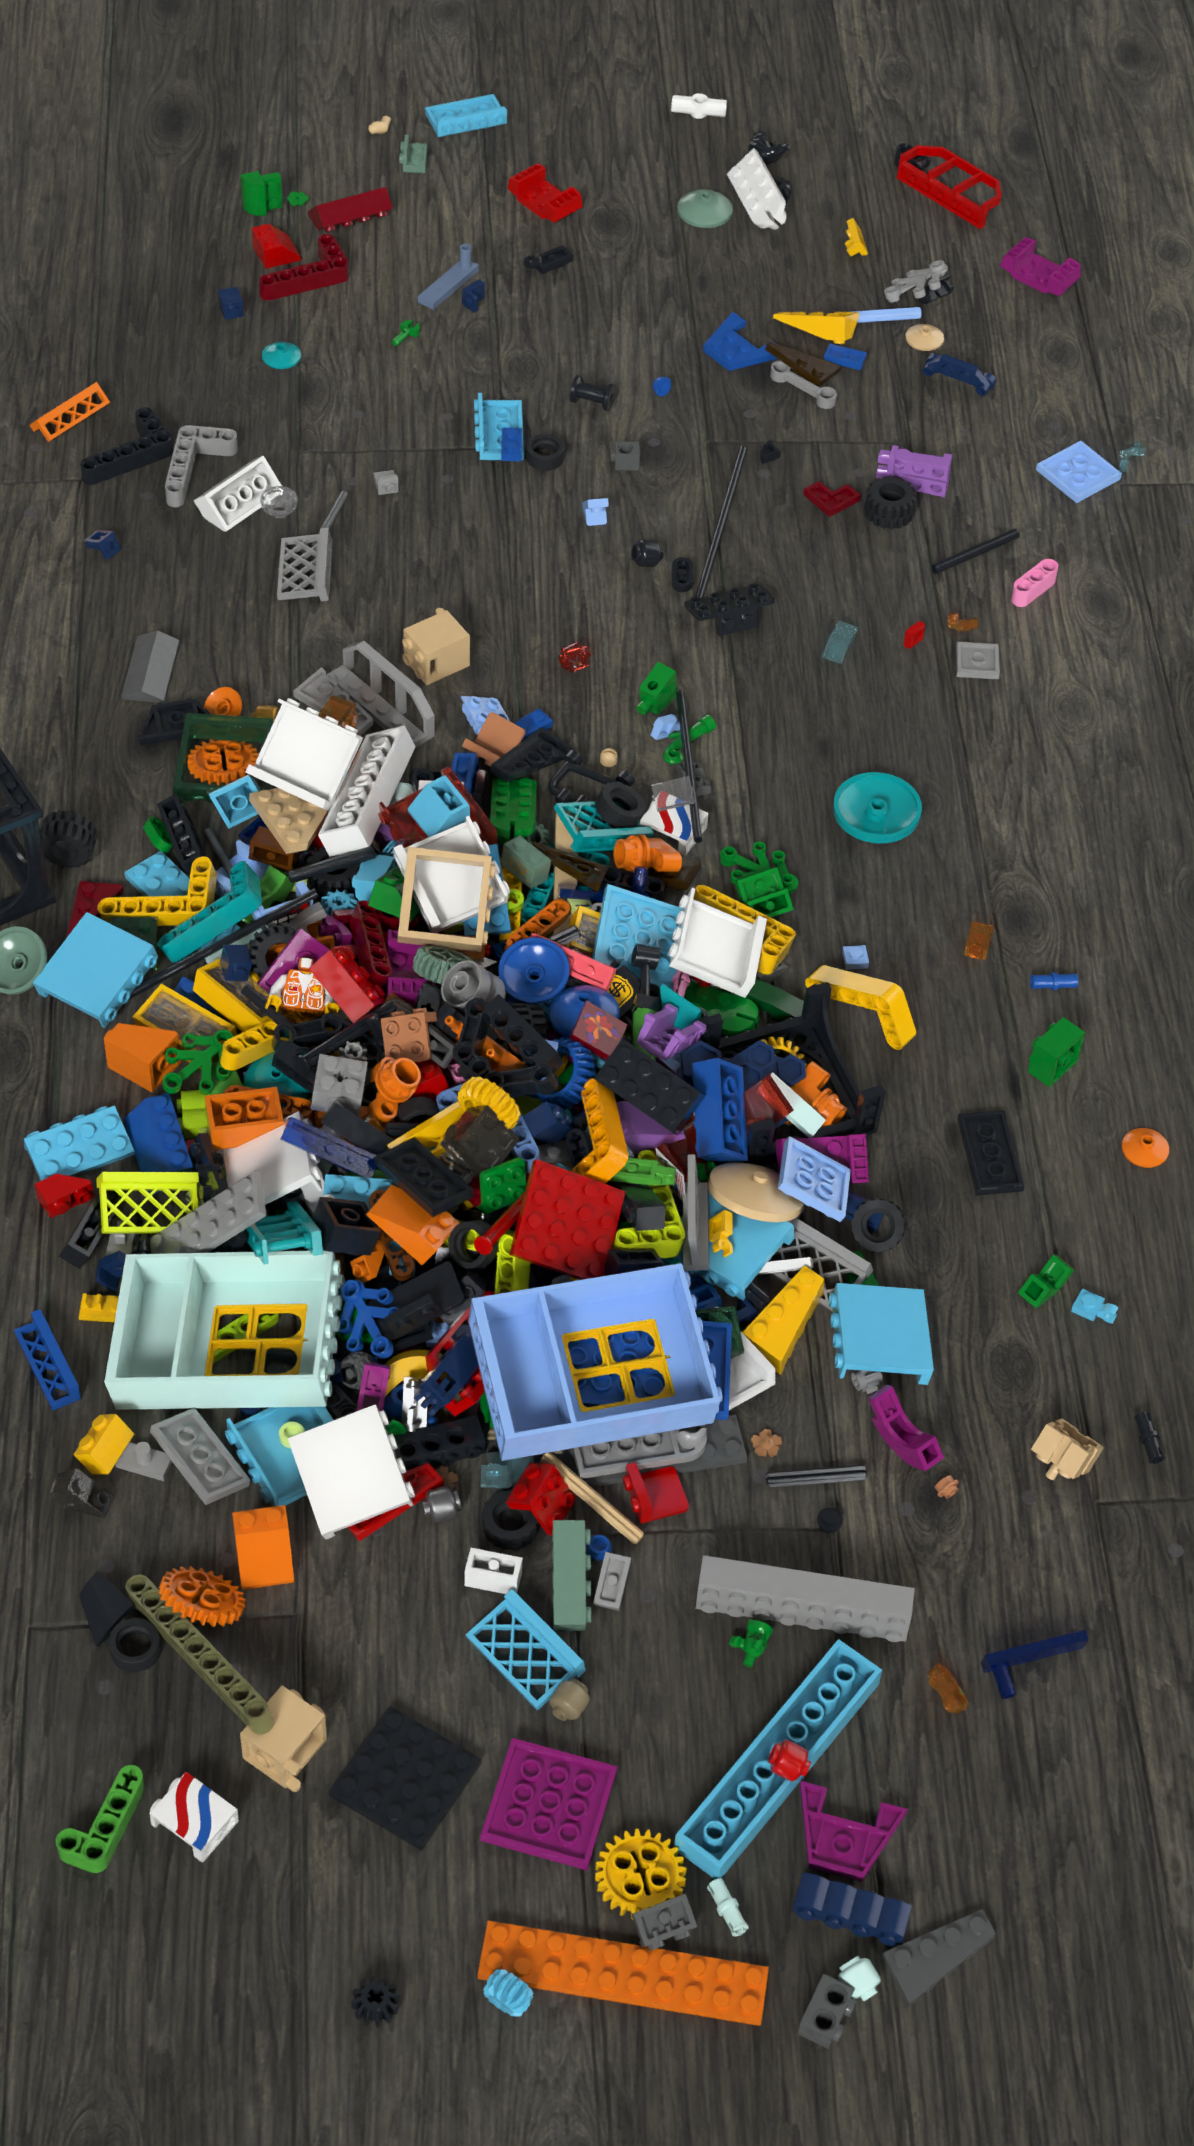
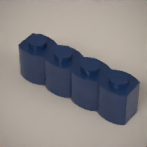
M803 1873L794 1901L793 1912L803 1920L812 1921L813 1919H818L830 1928H848L858 1937L874 1936L881 1943L894 1946L895 1944H902L912 1906L896 1899L884 1898L870 1891L856 1889L844 1883L829 1881L818 1875Z

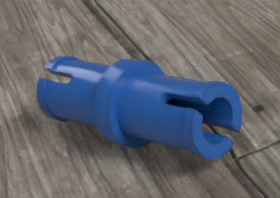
M1051 972L1050 975H1031L1030 987L1031 989L1050 988L1051 990L1077 988L1078 976L1076 973L1057 974V972Z

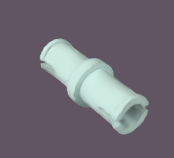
M722 1878L713 1880L709 1883L707 1889L718 1906L717 1912L719 1916L724 1917L732 1936H739L745 1933L749 1926L738 1909L739 1903L735 1898H732Z

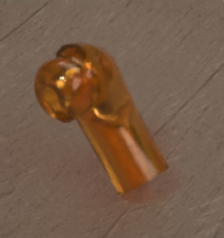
M951 613L947 616L949 627L961 632L978 628L976 618L962 621L959 620V615L956 613Z

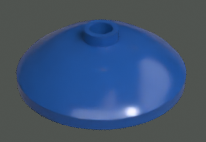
M526 938L514 943L504 952L499 963V978L504 983L505 991L512 998L528 1004L544 1003L555 998L565 988L569 979V962L564 951L554 942L543 938ZM533 975L539 976L536 980L531 979Z
M577 985L563 990L552 999L548 1009V1017L552 1027L559 1034L569 1038L582 1006L586 1001L619 1019L618 1002L614 996L604 989L591 985Z

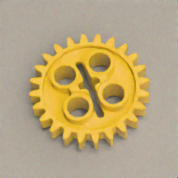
M636 1829L635 1836L631 1837L627 1831H624L623 1840L618 1836H614V1845L607 1842L605 1844L606 1852L600 1851L599 1853L601 1861L596 1862V1870L599 1872L595 1873V1881L600 1882L598 1883L597 1890L598 1892L605 1891L602 1898L603 1901L612 1900L610 1904L611 1910L617 1906L621 1907V1916L627 1910L631 1911L632 1914L672 1899L675 1896L682 1895L683 1889L681 1887H684L686 1879L683 1877L686 1875V1867H682L684 1858L676 1857L678 1855V1847L669 1849L670 1839L663 1843L660 1841L661 1833L652 1838L650 1830L646 1831L645 1836H641L640 1831ZM631 1853L636 1854L640 1873H636L637 1864ZM645 1854H651L655 1857V1859L648 1861L645 1860L642 1856H644ZM623 1862L628 1864L629 1867L627 1869H620L616 1864ZM641 1875H645L644 1883L648 1892L651 1894L650 1896H647L644 1891V1884ZM655 1879L663 1880L665 1884L662 1886H657L653 1884L652 1881ZM636 1888L639 1892L637 1894H629L626 1892V1889Z

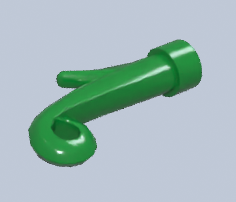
M706 714L696 724L689 727L690 743L716 729V723L710 715ZM680 731L669 734L670 739H676L663 752L662 756L667 764L676 765V763L681 762L684 758L683 754L679 751L682 748Z

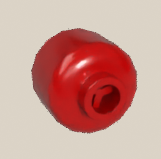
M787 1739L781 1743L776 1742L768 1757L771 1771L789 1781L797 1780L800 1775L805 1777L811 1765V1761L807 1760V1749Z

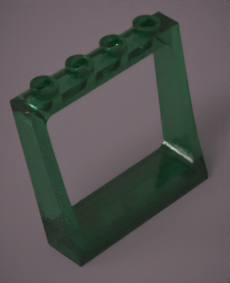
M186 713L173 783V795L177 794L178 797H182L185 801H192L194 798H198L212 803L213 801L209 793L226 786L183 782L193 739L265 743L274 723L273 718ZM264 781L263 785L259 788L260 790L271 789V784Z

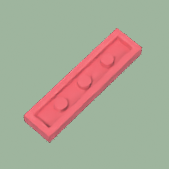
M532 933L530 938L547 939L536 933ZM554 942L566 954L569 962V975L609 991L617 970L616 968Z

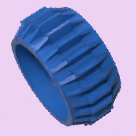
M561 1037V1039H554L553 1041L559 1042L557 1052L561 1058L565 1055L573 1058L574 1069L572 1077L561 1091H555L549 1095L537 1093L535 1097L539 1098L542 1103L547 1101L559 1107L571 1108L572 1105H577L578 1102L582 1101L581 1091L585 1090L583 1086L589 1079H595L596 1070L593 1056L590 1055L589 1049L584 1048L583 1044L577 1041L574 1042L570 1038L565 1039Z

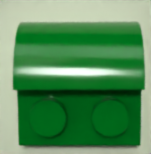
M259 171L240 174L242 206L246 212L255 216H266L267 210L282 208L281 176L279 172L260 175Z
M777 867L734 881L740 903L769 917L794 910L788 889L783 887Z

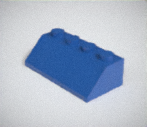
M719 1058L692 1063L694 1088L705 1095L695 1110L694 1126L696 1129L695 1149L697 1157L708 1161H748L743 1067Z
M169 1093L145 1098L124 1118L140 1172H194Z

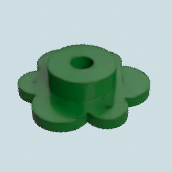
M291 192L287 197V201L292 206L304 205L309 200V197L304 195V192Z

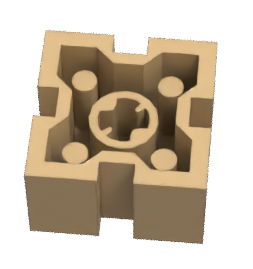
M1063 1418L1056 1420L1055 1423L1046 1424L1031 1448L1032 1451L1037 1453L1036 1457L1046 1464L1053 1462L1046 1473V1477L1050 1480H1054L1058 1473L1068 1479H1074L1081 1474L1089 1473L1104 1449L1103 1446L1090 1437L1078 1432L1079 1430Z

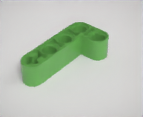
M127 1765L119 1771L88 1834L71 1828L59 1832L56 1837V1846L59 1857L63 1862L92 1873H99L107 1868L145 1790L143 1774L139 1767ZM117 1804H125V1807L122 1809H114V1806ZM105 1828L114 1829L108 1834L101 1833ZM68 1843L76 1844L72 1849L63 1848ZM95 1852L101 1853V1856L98 1858H89Z

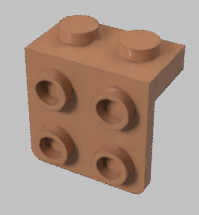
M491 712L488 714L475 742L465 739L462 747L468 749L467 753H476L477 759L480 756L486 759L485 764L491 767L494 762L521 743L525 730L498 714Z
M427 1008L413 1009V1014L405 1015V1011L391 1013V1017L381 1018L385 1057H392L394 1059L408 1058L413 1062L430 1060L432 1055L428 1023L437 1022L436 1012H427Z

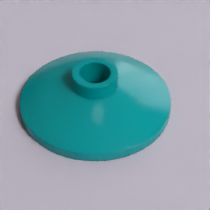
M275 342L264 348L262 359L269 367L287 369L299 363L301 351L292 343Z

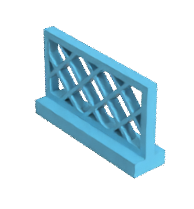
M511 1589L504 1595L505 1600L466 1634V1637L538 1711L550 1700L551 1695L560 1682L564 1680L570 1681L575 1676L580 1677L586 1669L583 1660ZM506 1609L512 1615V1625H497V1617ZM482 1630H492V1642H480L475 1636ZM496 1630H511V1642H496ZM515 1630H526L530 1634L529 1643H514ZM495 1648H510L509 1661H498L495 1658ZM514 1648H529L528 1661H513ZM533 1648H544L548 1652L547 1661H532ZM513 1666H528L527 1679H515L512 1675ZM532 1666L547 1667L546 1679H531ZM551 1667H563L568 1672L561 1679H550ZM531 1685H546L545 1694L536 1700L530 1694Z

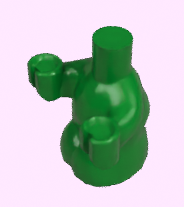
M750 1619L747 1623L748 1632L746 1638L732 1635L729 1641L730 1646L739 1647L744 1651L746 1655L742 1664L748 1668H752L755 1659L763 1654L767 1648L768 1639L774 1631L768 1624Z

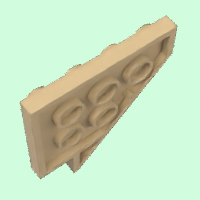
M280 788L261 790L249 795L250 803L286 854L307 850L329 811Z

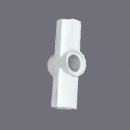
M701 93L694 94L692 97L673 95L671 111L689 113L697 119L704 118L706 115L725 117L727 100L709 99Z

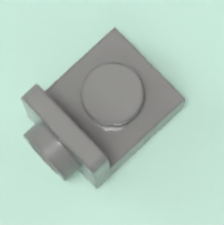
M394 470L374 473V482L378 495L398 492V476L394 474Z

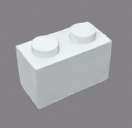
M471 1548L465 1568V1586L507 1594L513 1589L517 1593L522 1576L523 1558Z

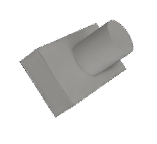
M129 1442L115 1466L116 1468L164 1481L173 1462L165 1452L151 1449L147 1442H139L137 1444Z

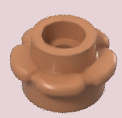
M951 1475L946 1476L935 1485V1489L938 1492L937 1495L939 1497L944 1496L946 1499L952 1497L958 1491L957 1484L959 1481L954 1480Z

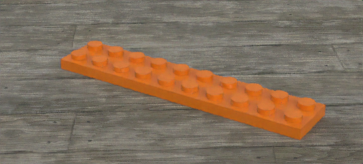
M488 1921L478 1970V1979L488 1980L495 1970H506L520 1978L530 1988L761 2026L769 1967L663 1949L650 1951L648 1947Z

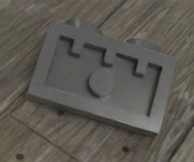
M686 1894L631 1914L641 1940L638 1942L639 1946H648L650 1951L664 1946V1940L674 1936L675 1941L690 1936V1929L697 1927Z

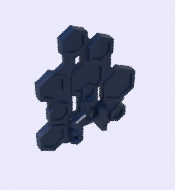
M700 1040L680 1053L681 1067L677 1069V1076L694 1087L692 1063L714 1058L721 1059V1051ZM761 1040L731 1059L726 1057L722 1059L743 1067L746 1120L765 1116V1119L772 1118L775 1123V1129L788 1121L783 1114L757 1092V1089L772 1072L787 1086H794L806 1078L805 1061L792 1054L785 1058L777 1057L774 1053V1047ZM695 1128L690 1131L691 1140L693 1142H696ZM711 1161L717 1165L729 1163L723 1161Z

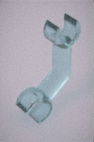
M1135 442L1134 447L1121 451L1119 471L1127 472V465H1129L1128 457L1145 455L1147 447L1140 448L1141 442Z

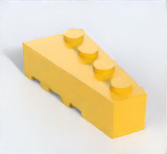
M805 1265L742 1332L773 1365L775 1372L779 1375L782 1374L788 1358L791 1357L799 1337L801 1338L808 1320L814 1313L824 1293V1278Z

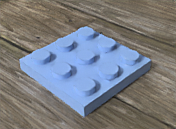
M1082 441L1043 460L1036 467V470L1076 503L1119 481L1122 475L1120 471Z
M789 1136L784 1142L778 1189L802 1201L807 1206L819 1210L826 1216L841 1222L846 1216L851 1169Z

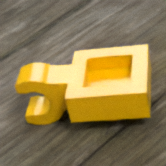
M723 1210L709 1219V1241L713 1242V1252L716 1253L722 1249L723 1257L726 1258L733 1252V1246L728 1240V1236L733 1234L732 1213Z

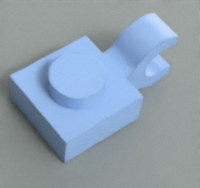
M670 714L658 717L654 722L651 736L655 740L669 737L672 731H680V724L677 721L678 716Z

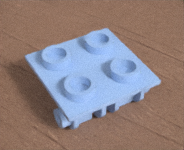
M461 696L464 702L462 704V711L465 713L476 735L479 734L488 714L491 712L509 720L498 699Z

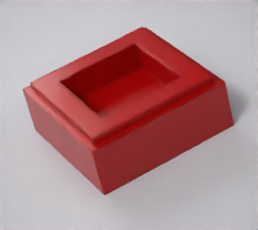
M918 621L906 630L903 646L910 649L923 640L925 630L923 622Z

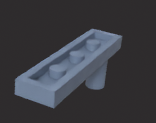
M462 244L460 246V261L418 296V303L434 310L479 271V265L471 261V246L469 244Z

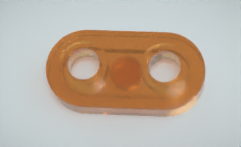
M936 1664L928 1671L930 1685L940 1694L943 1699L942 1704L947 1711L961 1714L969 1706L966 1696L946 1667L941 1664Z

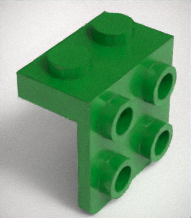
M521 1157L509 1160L480 1173L481 1203L477 1208L484 1215L513 1204L525 1192V1161Z

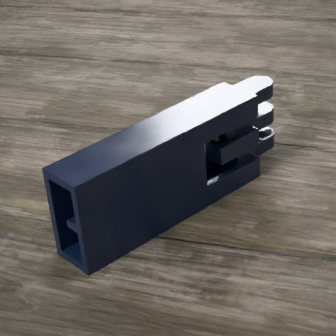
M466 1332L456 1338L419 1384L420 1389L413 1397L416 1401H419L422 1397L425 1398L421 1403L424 1409L430 1404L432 1405L428 1411L430 1416H433L439 1408L452 1401L479 1366L473 1339ZM444 1371H446L448 1373L447 1378L445 1377L440 1381L441 1383L438 1384L436 1382L437 1379L441 1376V1374Z

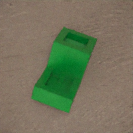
M1052 1255L1039 1274L1030 1275L1018 1294L1035 1308H1039L1063 1287L1074 1272V1269L1059 1256Z

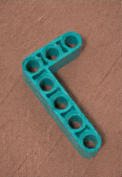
M555 843L550 844L549 847L555 848ZM594 851L578 852L579 857L609 866L610 860L605 854ZM550 865L548 880L530 889L521 910L520 927L552 902L554 865ZM541 919L539 922L543 924L545 919ZM526 931L525 934L530 937L531 931Z
M240 861L231 868L229 873L230 892L160 938L157 946L172 963L180 961L260 907L262 903L260 878L246 861Z

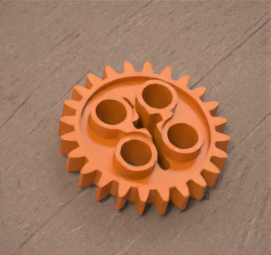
M218 737V741L209 739L210 743L202 741V746L195 745V750H190L187 760L190 774H194L195 779L200 778V782L208 780V784L217 782V786H219L221 782H225L228 785L229 782H234L248 775L246 770L249 764L255 765L259 753H257L256 748L252 747V744L246 745L245 740L239 743L238 738L230 741V737H227L226 740ZM220 752H224L226 771L222 767Z
M181 1566L179 1571L172 1568L171 1572L167 1571L162 1578L158 1592L161 1594L160 1599L166 1601L165 1606L173 1607V1613L180 1612L182 1613L181 1618L188 1616L191 1618V1622L199 1620L202 1625L209 1622L213 1627H215L216 1623L224 1627L226 1622L232 1625L234 1620L238 1621L243 1613L246 1599L242 1598L244 1594L238 1592L239 1587L231 1586V1580L224 1581L222 1580L223 1575L214 1576L213 1571L205 1573L203 1568L196 1571L192 1566L189 1567V1570Z

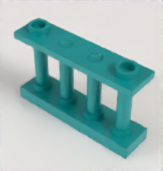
M297 1201L287 1202L288 1211H285L284 1214L264 1217L240 1232L246 1233L247 1243L253 1249L255 1257H259L264 1265L269 1264L268 1252L304 1246L313 1256L323 1255L321 1230Z

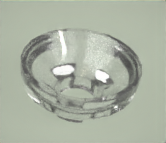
M275 486L266 489L261 494L260 503L262 509L267 514L276 518H284L296 509L298 497L288 487ZM276 507H283V508H285V510H281V511H279V510H274V509H275Z

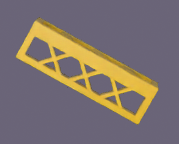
M459 1101L387 1144L389 1150L415 1137L427 1149L437 1147L430 1151L437 1157L462 1143L471 1130L473 1131L468 1138L483 1130V1128L478 1123L467 1126L474 1120L469 1118L467 1113L463 1112V1108L459 1105ZM452 1134H457V1135H456L455 1137H453V1138H447V1137H449V1136L452 1135Z

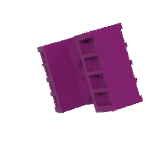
M1024 237L1004 255L1000 264L1001 268L1011 273L1014 279L1043 293L1049 292L1061 296L1081 277L1080 264L1069 257L1059 266L1035 254L1036 241Z
M388 929L387 953L392 974L388 977L386 984L387 1001L398 999L410 1007H415V1001L423 982L435 987L433 981L420 977L412 968L414 955L418 948L424 945L398 943V930Z
M866 1134L794 1138L851 1169L849 1184L869 1183ZM786 1139L776 1140L778 1173H780L783 1147Z

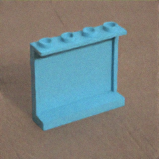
M86 912L46 964L41 974L33 981V984L39 995L46 998L50 994L98 1019L101 1026L106 1028L109 1022L115 1019L121 1006L129 1000L130 994L136 986L142 983L148 970L154 967L158 955L153 945Z
M708 1190L709 1219L723 1210L732 1213L733 1234L728 1236V1240L733 1246V1252L725 1258L723 1257L722 1249L716 1253L713 1252V1242L709 1241V1270L688 1272L696 1273L711 1285L719 1286L731 1297L736 1296L744 1300L745 1289L783 1243L790 1245L795 1239L794 1225L788 1221L765 1222L739 1215L717 1202ZM682 1245V1248H681V1251H680L679 1255L676 1256V1257L678 1258V1260L682 1263V1265H683V1245Z
M837 1283L834 1292L829 1294L828 1303L829 1307L833 1309L830 1323L831 1327L835 1329L833 1347L837 1349L835 1368H839V1378H844L847 1369L917 1374L918 1384L928 1385L934 1367L924 1290Z
M270 1407L236 1424H233L230 1418L226 1419L227 1430L225 1435L230 1445L235 1444L238 1450L236 1452L241 1463L248 1465V1472L253 1483H259L262 1488L260 1492L266 1503L270 1502L273 1507L286 1506L306 1496L307 1492L292 1449L283 1446L280 1442L279 1430L281 1426L287 1422H298L306 1432L334 1420L326 1407Z

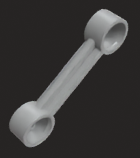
M780 360L772 363L770 377L773 381H787L817 398V405L823 409H830L836 405L837 392L831 387L819 388L791 372V367Z

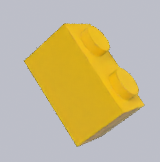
M100 1414L92 1422V1427L86 1436L81 1439L79 1447L73 1455L91 1474H109L134 1436V1433L117 1414Z

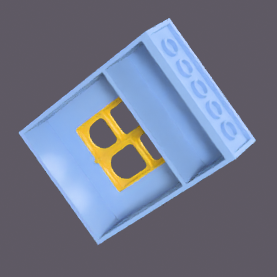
M682 1263L472 1298L468 1323L501 1461L714 1423L716 1413H719V1404L723 1400L722 1391L715 1384V1366L713 1363L710 1364L708 1359L710 1354L707 1340L703 1341L701 1334L703 1332V1323L701 1318L696 1316V1298L694 1294H690V1276L688 1272H684ZM630 1331H643L653 1338L655 1348L649 1356L623 1362H615L613 1360L608 1342L609 1335ZM590 1338L596 1339L603 1363L599 1366L575 1369L572 1364L568 1343ZM652 1368L661 1373L665 1380V1386L659 1394L645 1398H638L635 1395L630 1377L631 1371ZM609 1374L619 1375L625 1396L624 1401L594 1407H585L583 1405L578 1388L579 1380Z

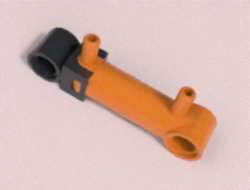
M444 1002L436 1012L437 1022L432 1023L458 1042L465 1017ZM486 1034L481 1056L487 1058L494 1071L503 1072L527 1067Z

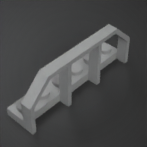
M365 641L351 644L343 649V665L328 673L327 676L330 679L333 678L337 682V686L342 691H346L354 703L357 702L384 730L405 725L415 748L435 736V715L420 687ZM355 650H358L370 660L371 688L350 671L354 668ZM381 670L395 681L396 709L378 695L382 691ZM406 692L411 695L423 718L424 733L403 716V714L407 713Z

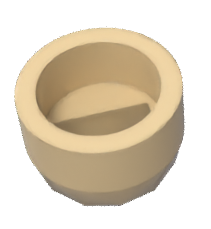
M612 748L602 750L600 763L605 767L615 766L617 763L616 751Z

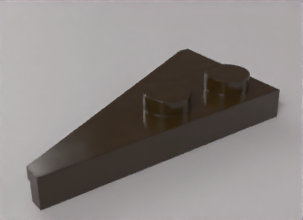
M772 342L767 343L765 348L767 352L818 387L839 373L841 368L840 365Z
M533 842L535 848L552 860V865L591 889L599 891L609 866Z

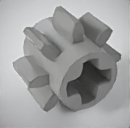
M347 1041L345 1049L339 1047L338 1055L340 1057L367 1062L365 1057L367 1048L362 1049L359 1045L360 1042L350 1043Z
M854 1370V1373L851 1374V1379L858 1391L862 1390V1392L866 1391L867 1394L878 1390L877 1386L882 1382V1374L876 1371Z

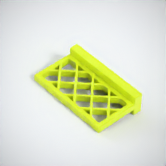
M102 1172L96 1178L97 1188H99L102 1234L159 1233L167 1228L159 1226L153 1220L160 1212L171 1221L168 1225L170 1226L178 1221L177 1219L184 1212L188 1214L198 1208V1172ZM106 1190H114L122 1197L115 1206L107 1199ZM132 1191H139L146 1197L139 1206L128 1197ZM156 1191H163L170 1197L163 1206L152 1197ZM180 1191H190L191 1201L187 1205L176 1197ZM123 1200L135 1209L128 1217L116 1208ZM147 1200L159 1209L152 1217L141 1209ZM171 1200L182 1209L176 1217L165 1209V1206ZM112 1212L124 1221L119 1227H108V1216ZM136 1212L148 1221L143 1227H136L129 1220Z

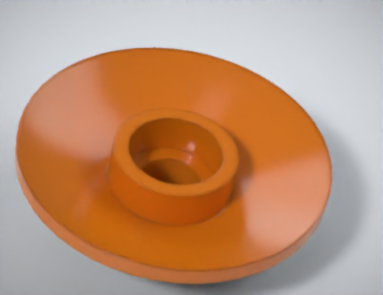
M221 687L209 695L204 709H207L211 713V717L216 722H220L222 729H225L234 724L239 718L242 710V699L234 689Z
M1133 1129L1122 1140L1121 1147L1124 1156L1131 1163L1139 1167H1157L1164 1163L1169 1155L1167 1140L1159 1132L1152 1129Z

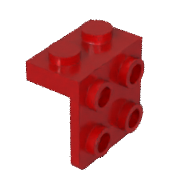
M529 1462L506 1503L510 1509L531 1511L546 1534L552 1536L553 1520H564L575 1502V1495L568 1488L567 1483H565L554 1464Z
M636 1462L626 1465L625 1475L622 1476L625 1490L630 1493L632 1510L634 1513L637 1512L641 1524L688 1511L689 1504L674 1467L669 1466L640 1474Z

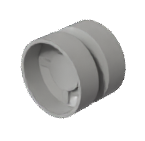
M464 960L456 963L446 973L441 986V994L443 1000L449 1006L466 1015L464 1008L469 1000L482 998L489 1003L498 994L504 999L505 986L499 977L473 961Z

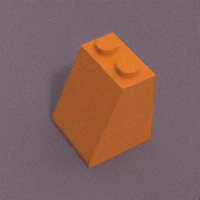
M118 1023L104 1036L107 1067L152 1093L163 1083L164 1076L167 1073L173 1072L182 1062L179 1060L175 1064H170L165 1060V1052L168 1048L173 1047L180 1050L179 1033L176 1031ZM172 1053L168 1055L171 1058L176 1057V1055Z
M285 1505L233 1512L235 1543L242 1590L294 1583Z

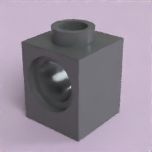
M615 441V450H611V462H615V470H639V442Z

